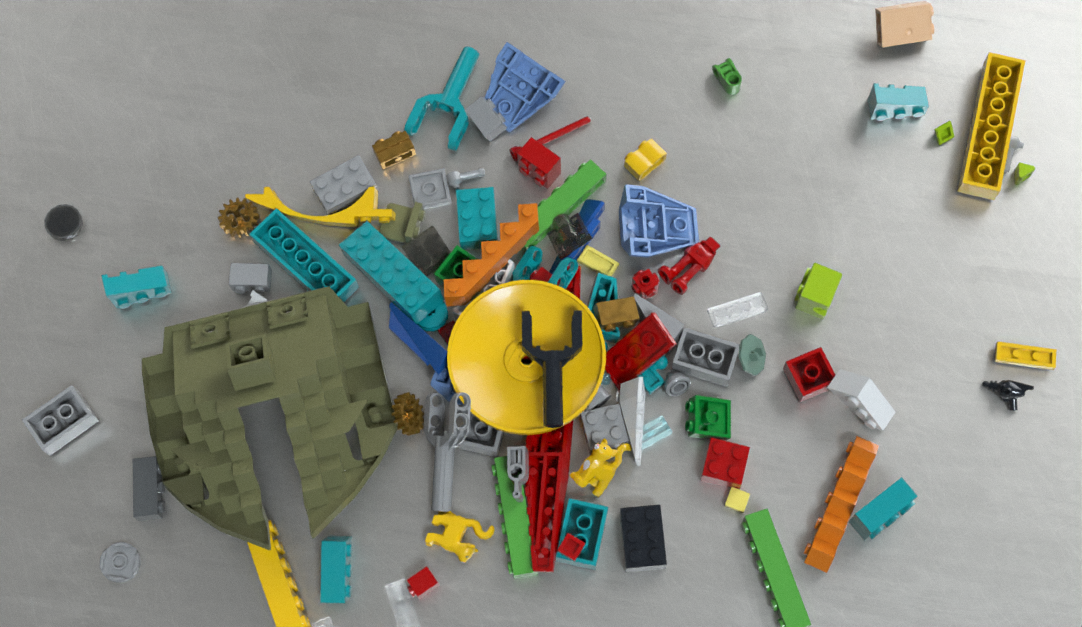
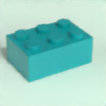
M494 187L456 190L460 247L464 250L481 249V242L498 241Z
M901 477L855 513L849 520V523L864 541L868 537L872 540L885 529L884 525L889 527L900 517L899 513L904 515L915 505L914 500L918 496Z
M569 498L558 548L567 533L583 541L585 546L575 562L559 552L556 554V562L596 570L608 514L607 506Z

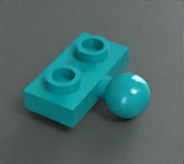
M664 355L638 376L643 377L645 390L649 395L665 383V380L656 371L657 369L663 370L667 367L668 359Z

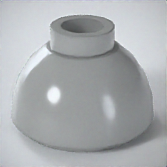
M671 370L666 374L667 378L665 379L664 387L669 396H679L685 393L691 385V380L684 373Z

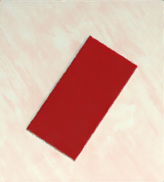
M655 312L651 313L606 352L605 370L618 390H620L622 383L637 378L677 343Z

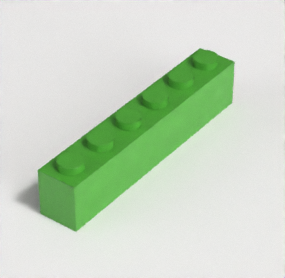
M591 159L587 163H582L574 175H569L561 187H556L549 198L543 199L538 204L539 231L526 242V245L521 250L526 252L529 247L536 246L606 182V173Z
M507 456L494 458L495 464H492L493 476L498 478L495 490L496 495L501 496V503H498L499 514H504L505 522L501 523L502 532L507 534L508 542H504L505 551L511 557V562H507L509 574H513L514 579L538 575V572H534L532 568L531 536H529L530 523L527 515L524 487L522 485L524 500L523 502H517L513 497V492L515 491L514 483L507 473ZM518 471V474L514 475V478H518L519 474H521V471Z
M768 508L744 516L741 523L742 529L745 534L749 535V548L752 553L756 554L757 561L755 563L759 573H763L765 578L763 580L766 592H770L772 597L770 600L773 611L778 613V626L810 627V619Z

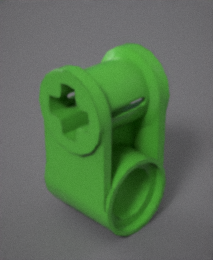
M727 58L725 62L712 66V71L724 90L730 95L737 94L741 88L742 77L733 61Z

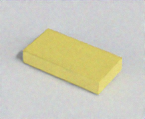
M588 245L577 259L578 263L595 273L611 277L619 267L617 261Z

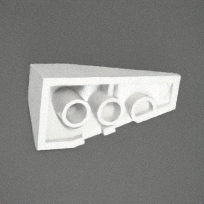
M643 377L622 383L620 391H617L616 401L620 402L637 466H641L646 396Z

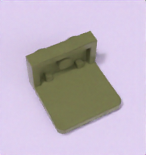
M415 202L414 207L410 208L389 203L386 209H392L396 213L395 221L382 223L379 232L388 240L414 246L416 239L420 235L421 222L424 221L426 216L423 204Z

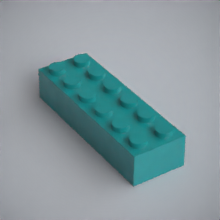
M277 208L249 234L252 241L308 292L330 287L345 302L359 288L357 280Z
M368 221L339 244L344 256L416 324L445 300L441 290Z

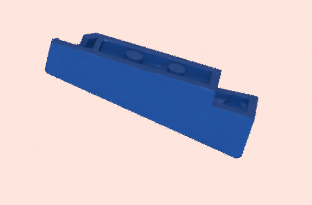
M591 199L585 201L549 271L552 275L559 263L565 258H572L577 261L585 247L597 234L601 222L598 218L605 210V203L603 201Z
M391 302L389 304L390 331L427 366L430 364L435 372L440 374L448 366L447 351Z

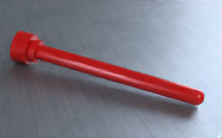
M586 116L536 141L544 145L590 123L591 119ZM514 146L509 149L515 162L518 161L517 153L522 148L521 146Z

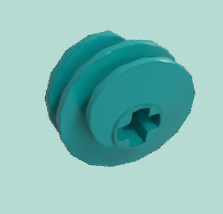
M443 301L417 325L427 332L441 329L448 320V310L445 302Z

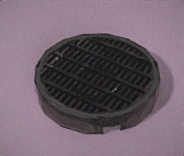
M67 204L52 208L44 220L47 233L60 241L76 237L83 226L80 212L75 207Z

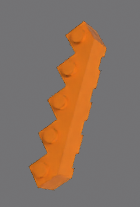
M537 203L518 204L519 222L500 223V240L481 242L482 259L463 260V278L444 279V298L447 307L467 305L471 298L478 291L480 292L490 281V278L496 272L498 273L508 263V260L514 254H517L526 245V242L539 231Z
M856 436L854 442H849L845 451L848 453L843 467L839 466L835 475L838 480L833 492L829 491L825 499V503H827L822 518L818 517L814 528L817 530L811 544L807 543L803 554L806 555L804 563L826 573L828 572L879 445Z

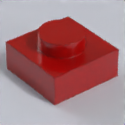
M454 320L438 330L447 346L452 329L456 323Z
M567 533L557 552L575 562L585 543Z

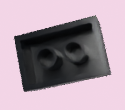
M648 505L620 508L625 572L666 569L667 560L661 506Z

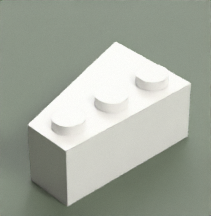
M839 369L827 387L872 430L876 428L883 431L895 414L894 409L869 377Z

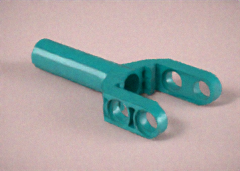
M468 46L463 48L442 93L429 94L417 99L404 127V131L408 135L413 136L417 133L428 108L431 111H435L438 108L455 116V124L448 136V149L453 151L458 149L469 126L468 116L459 99L480 56L477 50Z
M531 246L527 249L512 273L514 281L530 280V275L537 270L542 262L543 253L540 248ZM536 251V257L533 259V254ZM572 258L562 260L548 283L557 285L558 280L561 279L559 287L566 289L578 270V262ZM570 263V269L567 271V266ZM527 267L526 273L523 275V270Z

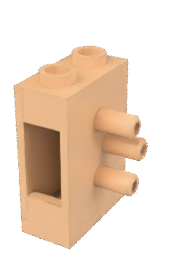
M920 1L875 8L877 44L879 46L889 47L932 40L934 25L931 16H933L934 11L931 3Z

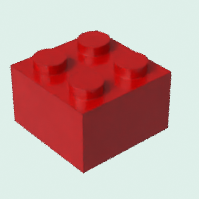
M532 137L517 153L520 173L534 179V182L540 187L544 186L548 189L561 174V157Z
M822 347L786 361L783 367L800 403L829 391L827 387L835 377V373Z
M711 437L700 481L728 488L734 487L740 490L750 447Z

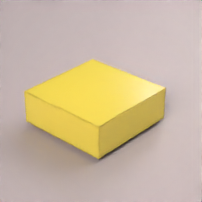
M731 487L725 507L744 513L750 493Z

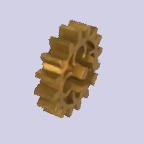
M239 197L236 198V202L230 199V204H223L225 209L219 210V213L222 215L218 217L219 222H221L219 224L221 229H223L225 234L230 232L231 237L237 234L241 238L243 233L249 236L248 231H253V226L259 225L257 220L260 219V216L257 213V208L254 207L252 201L248 203L246 198L242 202Z
M410 392L397 395V398L393 400L395 405H392L394 409L392 416H395L393 422L398 424L397 429H402V434H407V436L420 433V430L424 428L422 423H424L423 416L425 414L421 410L423 405H419L420 399H415V394H410Z

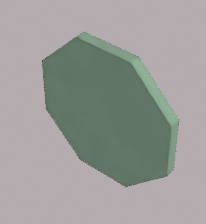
M749 334L740 342L738 357L743 371L753 376H756L764 369L766 352L761 339Z

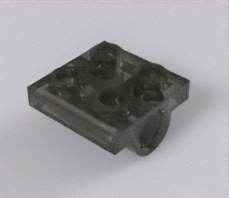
M579 213L572 217L566 214L557 215L552 222L554 229L547 233L560 259L570 255L573 251L593 239Z
M434 226L429 227L401 247L406 254V258L426 277L437 270L451 253Z

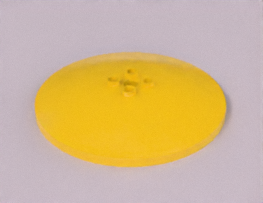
M517 280L492 287L476 297L457 319L452 329L447 349V364L451 383L456 393L464 392L469 395L471 399L470 413L486 425L511 434L534 435L558 429L543 426L542 367L535 361H532L530 365H524L521 362L522 358L527 356L522 351V311H530L532 316V348L540 346V351L564 350V346L572 347L571 321L573 310H582V350L563 367V426L577 418L596 396L602 383L606 365L604 337L590 309L578 297L564 288L537 280ZM459 396L458 398L464 404L463 397Z

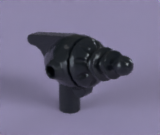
M991 380L990 383L988 381H983L982 383L984 387H989V390L997 391L1004 402H1009V410L1011 411L1018 410V398L1023 397L1027 390L1034 389L1032 385L1012 380H1002L999 383Z

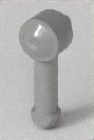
M1011 136L1004 173L1010 171L1013 152L1024 146V143L1020 142L1018 137Z
M479 168L478 170L464 173L453 171L448 173L446 177L448 184L453 186L454 190H458L462 180L483 177L485 170Z

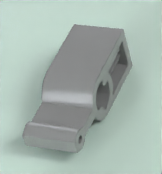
M526 446L507 447V473L514 483L515 491L513 492V497L517 502H523L522 485L528 481L529 451ZM518 471H522V474H519L518 478H514V475H517Z

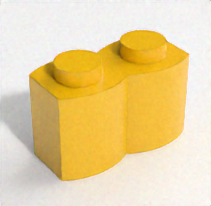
M652 138L648 141L644 140L638 146V150L635 152L631 151L626 155L624 167L638 181H641L666 160L667 153Z

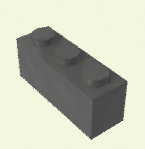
M157 457L132 459L133 517L138 521L162 519V512H165V502L162 500L165 486L162 482Z

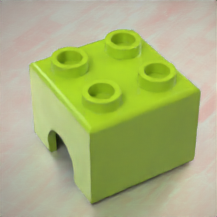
M814 263L812 268L807 267L794 299L797 302L795 308L817 318L824 319L842 278V273L818 263Z

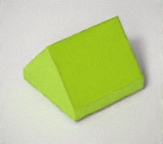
M1019 162L1014 170V184L1019 185L1031 177L1035 167Z

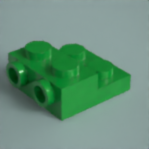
M699 395L689 398L685 404V411L689 412L688 420L685 423L688 437L701 439L712 437L724 440L731 438V400Z

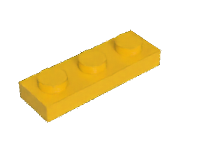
M997 341L995 345V362L1054 370L1056 368L1057 349Z

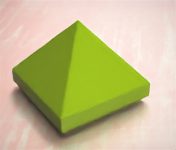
M951 121L934 129L938 145L955 137Z

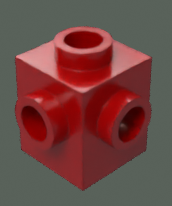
M650 269L640 270L634 274L631 288L634 293L643 299L651 298L658 292L660 280L656 273H652Z

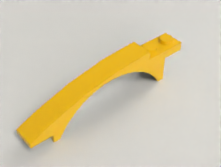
M264 187V194H245V198L250 202L252 201L254 204L267 210L274 211L277 208L287 217L326 226L358 228L359 220L361 223L366 221L369 223L371 221L390 223V221H395L396 213L392 209H377L378 191L375 187H368L363 196L347 209L326 216H309L293 211L282 203L275 191L270 187Z

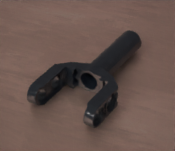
M573 310L571 321L572 347L564 346V350L540 351V346L532 348V316L530 311H522V351L542 367L543 426L547 428L563 426V367L582 350V310Z

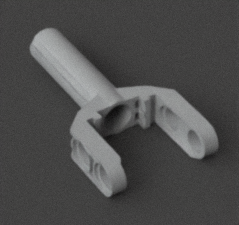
M438 392L428 394L425 400L424 432L427 440L435 447L431 510L451 511L455 448L464 442L469 433L471 399L464 392L454 394L450 400L448 431H444V397ZM434 396H437L439 399V404L436 407L432 404ZM459 396H462L464 399L462 407H459L457 404ZM434 415L438 419L436 426L431 424V418ZM458 416H461L463 419L461 427L456 425Z

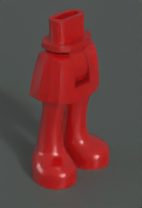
M712 237L697 242L684 250V256L671 268L665 265L661 266L658 269V274L667 285L671 283L673 291L683 295L688 290V282L699 271L705 272L710 266L720 245ZM687 265H692L681 277L676 278Z

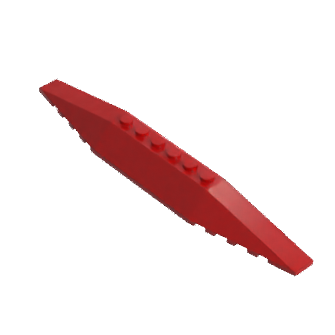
M578 266L577 272L565 290L580 299L581 267ZM561 279L558 280L557 286H559ZM574 420L550 432L527 435L526 448L529 451V477L526 482L525 494L528 502L527 515H529L530 523L529 536H531V557L534 572L554 573L569 478Z

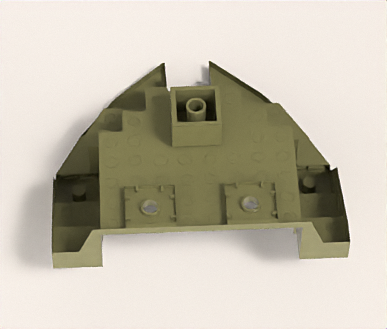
M330 287L164 327L163 353L142 358V378L149 432L165 488L188 511L220 532L267 550H271L268 518L261 502L260 486L253 470V459L245 439V427L238 407L279 397L285 414L286 429L293 446L294 461L301 477L303 501L309 519L312 539L358 495L382 461L397 431L398 425L393 422L395 416H392L394 412L392 408L393 400L388 387L384 362L369 302L347 307ZM354 423L358 431L362 460L358 461L353 458L345 434L351 430ZM204 482L209 492V498L206 500Z

